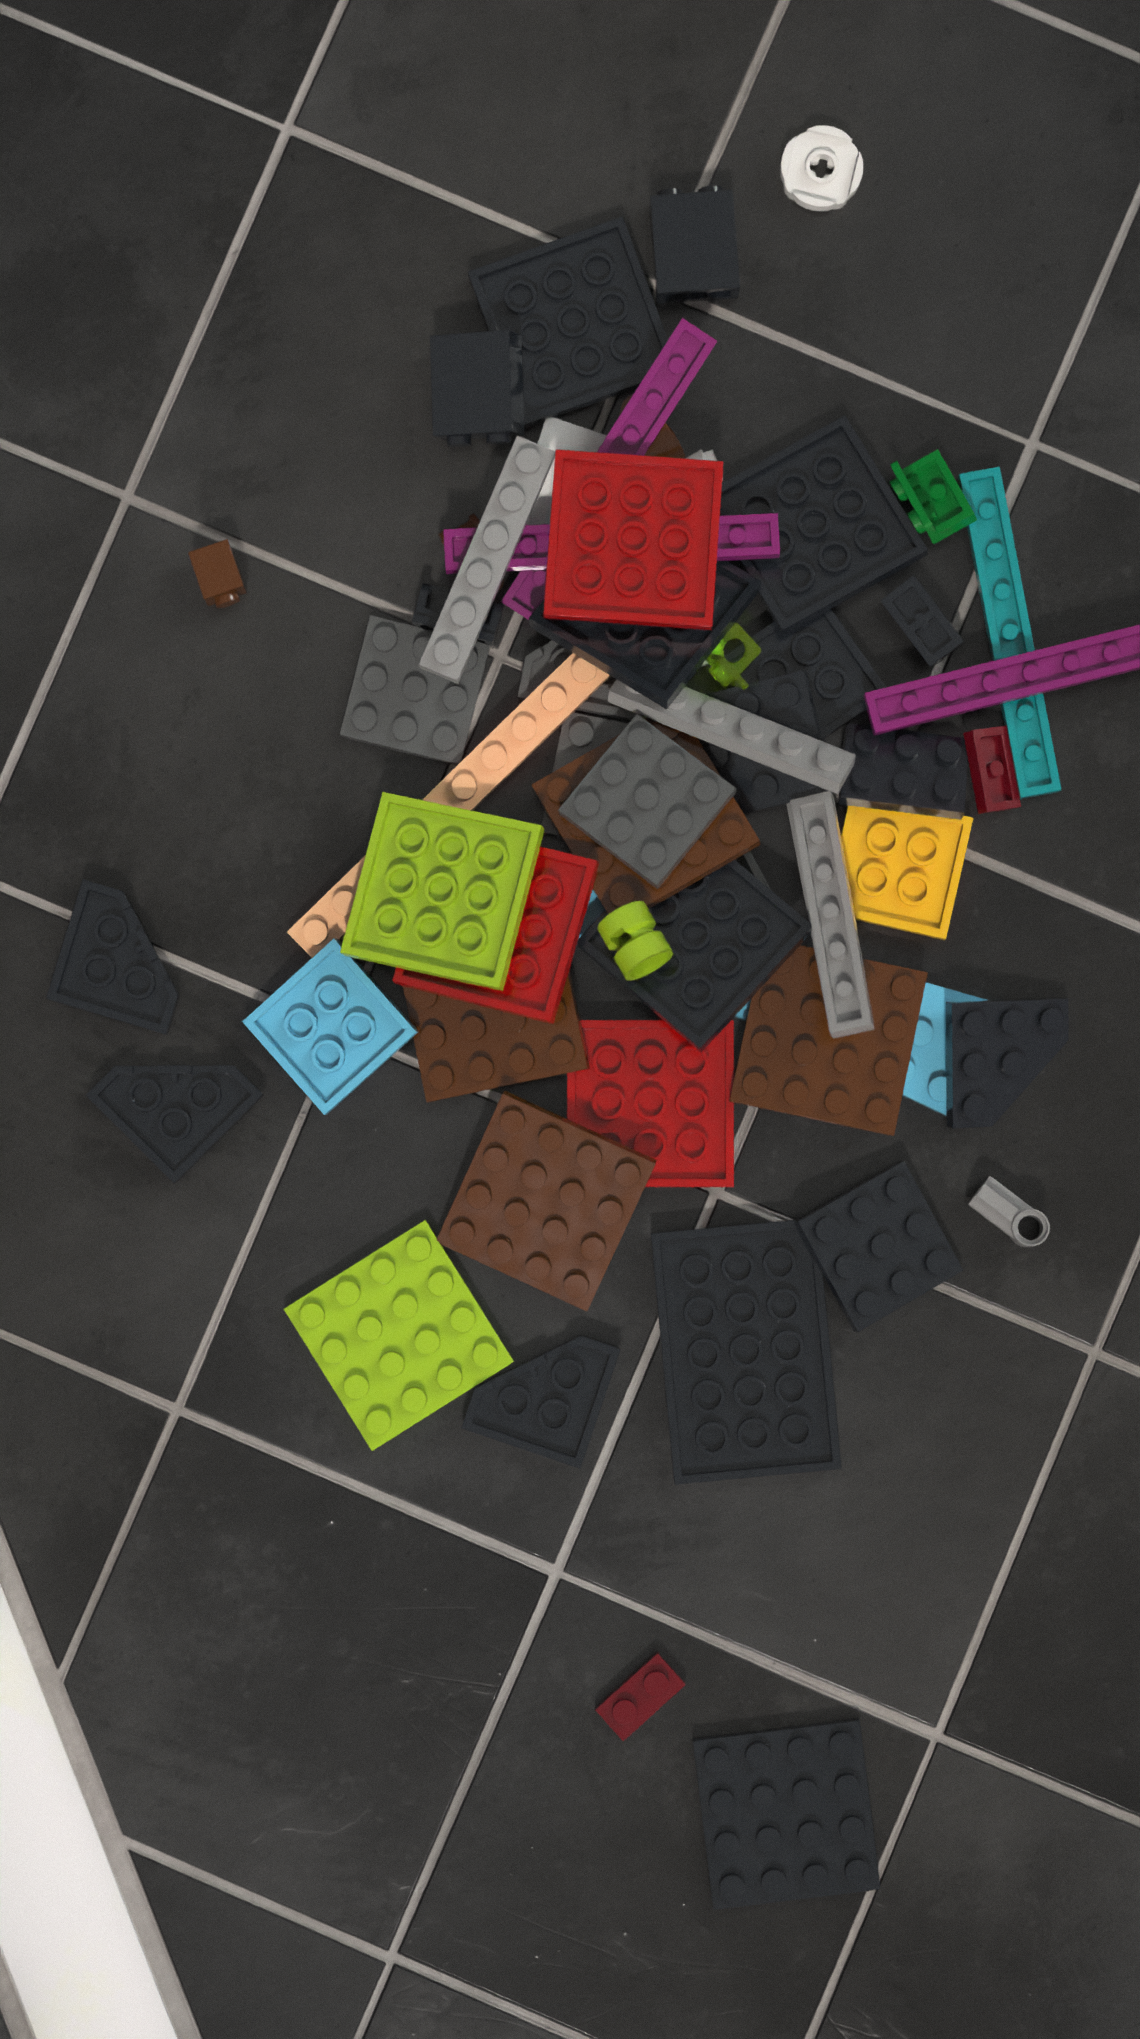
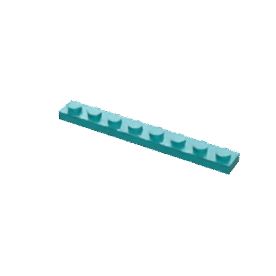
M1000 467L961 473L957 477L959 487L977 518V521L967 526L992 661L1035 651ZM1039 694L1000 704L1004 726H1007L1020 799L1060 792L1061 785L1044 695Z

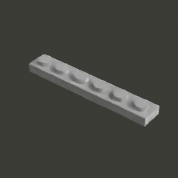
M520 436L516 437L421 658L419 668L457 684L459 683L555 459V451Z
M617 679L609 690V703L836 794L841 790L854 766L856 755L687 687L683 688L667 710Z
M826 791L790 800L830 1034L833 1038L874 1030L873 1015L834 796L831 791Z

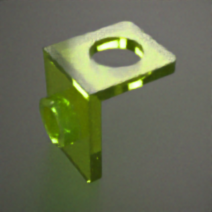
M735 623L706 659L711 665L708 671L722 686L727 687L730 684L745 690L749 685L740 674L761 653V648L738 623ZM737 638L743 642L745 652L739 661L732 663L725 659L723 648L727 641Z

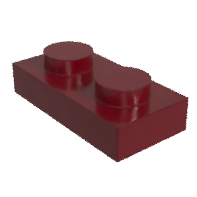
M1007 726L964 732L978 814L1021 807Z
M656 1652L595 1707V1710L620 1739L624 1741L686 1684L665 1659Z

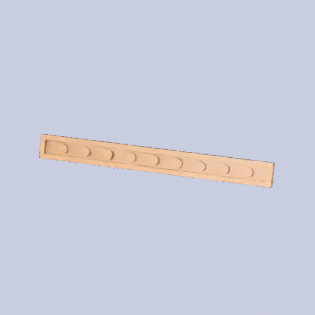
M572 653L422 800L473 811L576 711L610 675ZM365 856L287 931L311 958L332 939L337 938L340 941L344 937Z

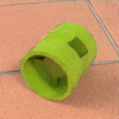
M643 901L631 902L607 915L597 926V930L607 948L617 951L614 956L615 962L625 979L629 981L642 978L656 971L668 962L673 955V951L662 932L653 931L656 922Z

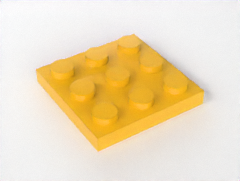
M847 805L841 839L855 919L945 940L973 818L963 816L962 820Z

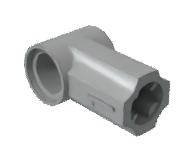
M991 1176L985 1180L967 1204L1010 1236L1014 1243L1021 1247L1039 1245L1046 1240L1049 1234L1050 1224L1048 1218L1042 1212L1033 1209ZM1025 1216L1034 1218L1039 1224V1234L1034 1240H1027L1019 1233L1018 1224Z

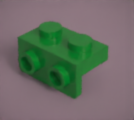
M938 449L904 469H901L898 461L890 464L896 478L889 481L901 503L907 499L910 501L914 510L907 513L919 535L927 532L933 545L977 521L972 508Z

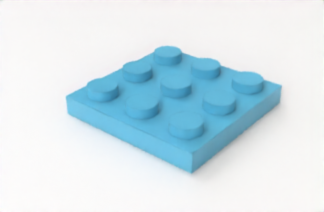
M337 938L332 939L242 1021L324 1115L331 1112L419 1032L357 960L340 953L342 943Z

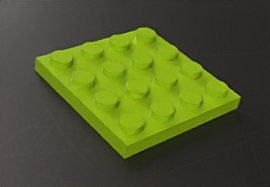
M382 792L340 953L347 957L503 991L545 829L542 825Z
M426 1220L284 1308V1311L372 1451L514 1362L443 1246L437 1241L436 1235Z

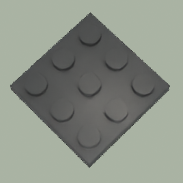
M370 615L340 737L457 766L463 759L490 652V645L476 641L461 679L457 684L419 668V663L433 633L432 630Z
M636 714L558 811L567 821L658 889L736 794V788Z

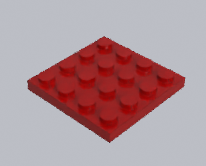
M556 449L543 618L712 630L724 461Z
M540 847L503 991L397 967L392 981L397 985L554 1025L598 873L599 862L594 859Z
M580 1020L590 1069L567 1073V1119L657 1160L645 1187H734V1103L729 1102L734 1080V1020H731L702 1052L697 1050L664 1020Z

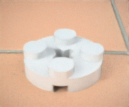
M822 125L807 129V132L799 134L796 138L794 137L787 144L780 165V176L785 194L800 206L814 211L842 208L856 193L863 174L862 156L860 151L858 153L857 147L852 143V139L847 133L835 127ZM820 159L827 160V167L832 169L833 173L831 175L826 174L824 178L816 177V173L810 170V165H817Z

